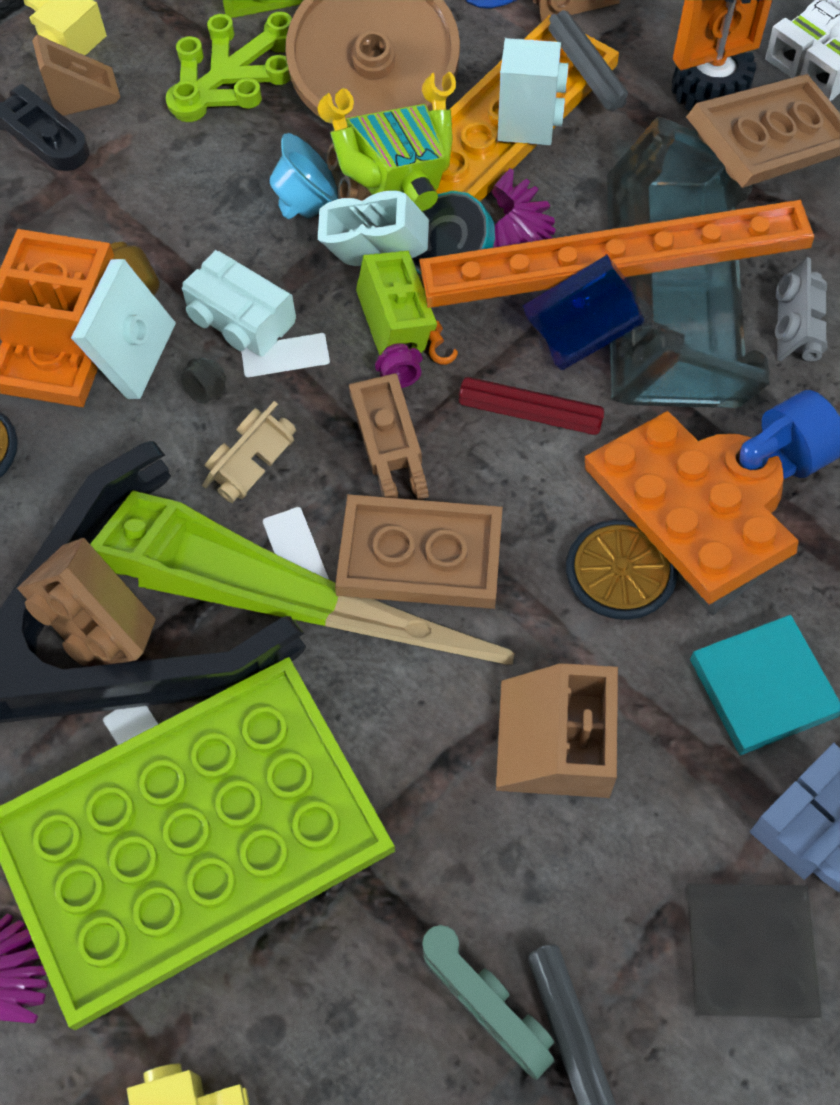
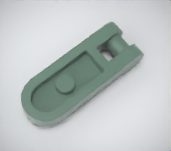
M443 925L434 926L429 929L424 935L422 942L424 960L428 968L513 1060L532 1078L538 1080L555 1062L548 1051L554 1044L552 1037L531 1015L527 1014L521 1020L505 1004L504 1001L510 994L489 970L483 968L477 974L459 955V940L454 930Z

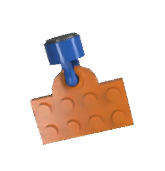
M803 390L767 410L762 417V433L753 438L740 434H717L698 441L671 413L666 411L584 456L585 470L710 605L797 554L799 540L771 513L776 510L781 500L784 479L791 475L797 478H806L840 458V412L824 395L812 390Z

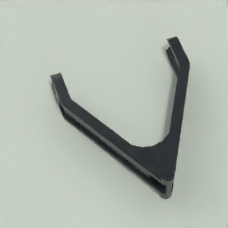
M148 441L138 445L93 471L86 478L0 608V723L208 699L290 657L291 661H294L304 652L306 645L299 638L304 632L291 616H285L228 652L73 669L57 668L43 663L36 656L38 636L45 625L35 619L25 606L27 599L17 587L62 545L81 538H85L91 544L132 491L150 494L162 487L170 479L169 468L160 459L166 455L155 441ZM151 464L150 466L139 472V470Z

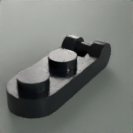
M20 84L10 91L11 97L0 102V130L8 131L49 166L60 171H70L77 169L87 161L90 153L84 133L25 85Z

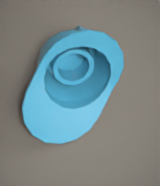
M291 133L284 134L281 139L282 156L270 176V185L279 197V208L286 219H290L297 214L305 218H314L319 214V209L322 206L338 199L337 187L332 172L321 156L308 143Z

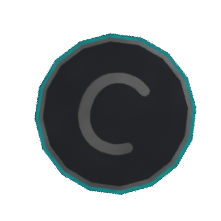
M449 191L438 194L436 203L428 210L422 211L429 219L428 250L412 258L416 271L421 275L419 259L493 248L495 226L490 213L480 201L469 193Z

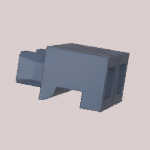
M833 743L759 818L750 830V833L803 880L813 872L839 893L840 748Z

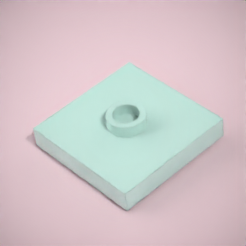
M125 259L110 260L71 339L126 399H140L176 322Z

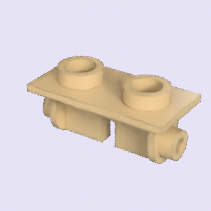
M274 401L263 414L255 408L237 428L236 431L242 435L232 448L223 443L204 465L210 470L202 484L205 489L215 480L221 485L217 491L225 500L233 503L236 498L243 499L251 487L265 473V470L252 460L255 454L267 465L271 466L281 453L294 442L292 435L296 432L295 426L285 418L277 421L271 415L278 403Z

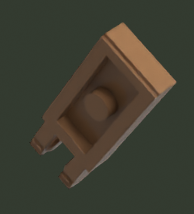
M394 373L349 384L350 397L373 475L378 476L382 496L398 498L397 487L392 480L390 471L408 467L410 486L416 499L429 498L427 483L421 466L422 453L397 374Z

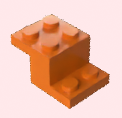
M17 229L0 268V339L2 341L0 345V394L84 407L98 367L71 337L110 260L114 258L110 243Z

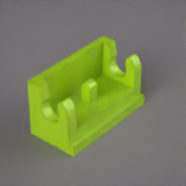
M409 250L363 255L356 292L379 356L390 345L411 342L412 348H417L422 353L426 348L430 332L436 330L437 322L432 309L427 308L425 292Z

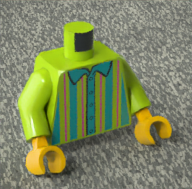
M434 72L423 83L422 93L424 98L432 103V111H428L425 104L345 118L351 112L354 105L353 96L350 91L341 88L335 94V103L338 108L334 106L330 93H327L318 104V114L325 122L333 124L334 130L330 134L343 174L366 187L372 195L383 191H400L407 194L421 211L431 208L438 200L436 190L439 187L442 173L450 165L453 142L451 110H446V98L456 88L454 75L451 72H447L443 76V91H440L435 86Z

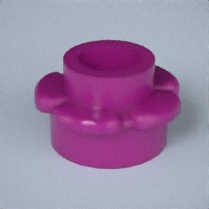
M393 344L387 347L382 355L377 358L375 368L376 371L380 372V377L396 373L401 388L408 387L414 384L421 376L422 370L419 363L422 362V354L417 348L409 349L405 344Z

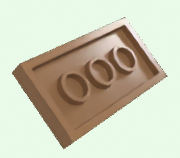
M808 74L696 103L686 116L697 130L701 141L712 149L725 166L727 174L737 181L742 188L840 156V113Z

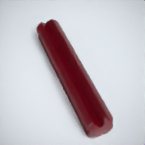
M472 377L464 378L459 391V403L464 406L592 435L599 434L605 414L602 406Z

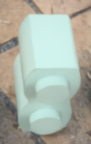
M383 191L373 194L363 201L354 198L337 199L319 209L318 240L345 264L361 266L363 255L409 250L411 258H414L428 250L429 219L408 195L403 192Z

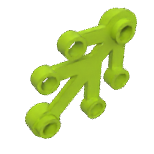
M286 12L272 13L264 24V31L230 57V41L235 35L233 21L226 14H216L210 17L207 25L210 39L212 40L211 71L198 79V64L204 58L201 41L192 36L181 38L176 44L178 58L181 63L180 82L173 85L166 93V104L169 111L180 121L194 122L206 114L207 107L240 106L250 109L258 106L262 100L260 82L283 85L291 80L287 59L284 55H274L267 59L265 65H248L269 49L275 52H286L287 32L292 17ZM236 83L234 89H217L222 84Z

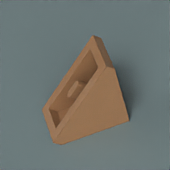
M38 34L34 37L32 41L43 81L53 108L60 114L65 116L114 104L119 100L120 93L112 67Z

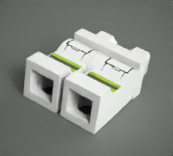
M815 0L801 15L792 21L784 18L773 26L765 60L791 78L808 74L830 101L840 94V0ZM795 49L794 61L787 59L783 53ZM828 72L830 75L827 84L821 83L816 78V75Z

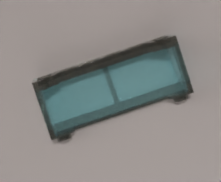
M657 116L607 174L608 230L735 210V207L740 202L748 198L754 184L742 188L737 181L733 180L727 174L725 166L712 149L701 141L697 131ZM739 259L609 280L611 400L626 405L739 408L770 384V370L766 355L757 350L750 351L747 354L745 351Z

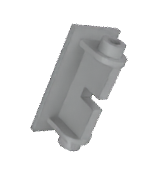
M809 257L805 258L791 272L784 274L776 288L778 322L775 328V336L777 338L778 361L784 360L793 351L802 354V358L806 361H817L822 358V354L827 350L826 322L820 320L826 315L827 282L822 278L821 274L811 272V258Z

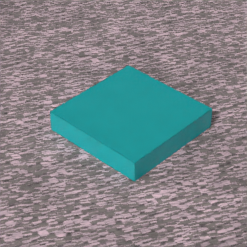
M791 615L698 649L692 653L690 661L739 756L840 716V701Z

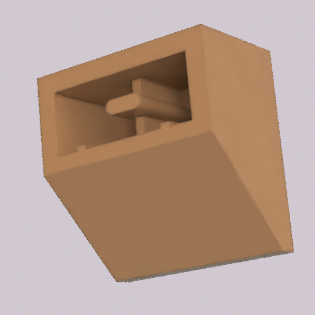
M85 538L62 545L17 587L27 599L25 606L31 615L42 624L51 625L65 640L62 643L64 650L77 663L83 666L88 665L89 667L136 661L144 653L156 621L155 617Z
M560 663L501 681L496 791L610 798L617 779L618 667Z

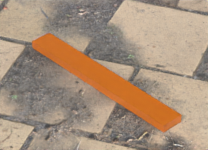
M795 200L419 260L427 308L808 249L812 246L814 234L802 201Z

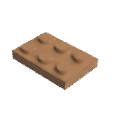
M347 494L335 583L336 596L495 609L503 507Z

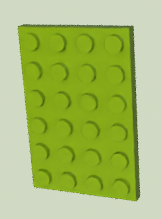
M290 657L0 806V864L68 1027L75 1031L395 852L392 840Z

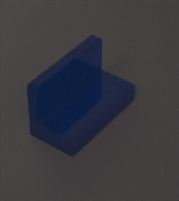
M608 254L523 305L527 319L546 339L554 363L560 370H565L644 323V317L629 281Z

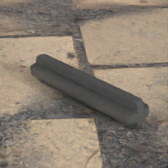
M565 10L558 14L553 13L549 18V31L557 42H561V48L608 111L613 112L617 108H623L627 103L628 91L571 14Z
M550 944L533 950L529 953L528 962L578 1105H616L560 948L556 944Z

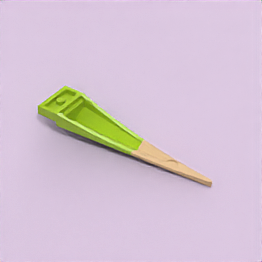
M132 491L90 544L116 574L138 578V587L279 617L291 616L293 620L513 665L514 653L507 648L424 620L375 599L336 596L335 582L260 547L178 501Z

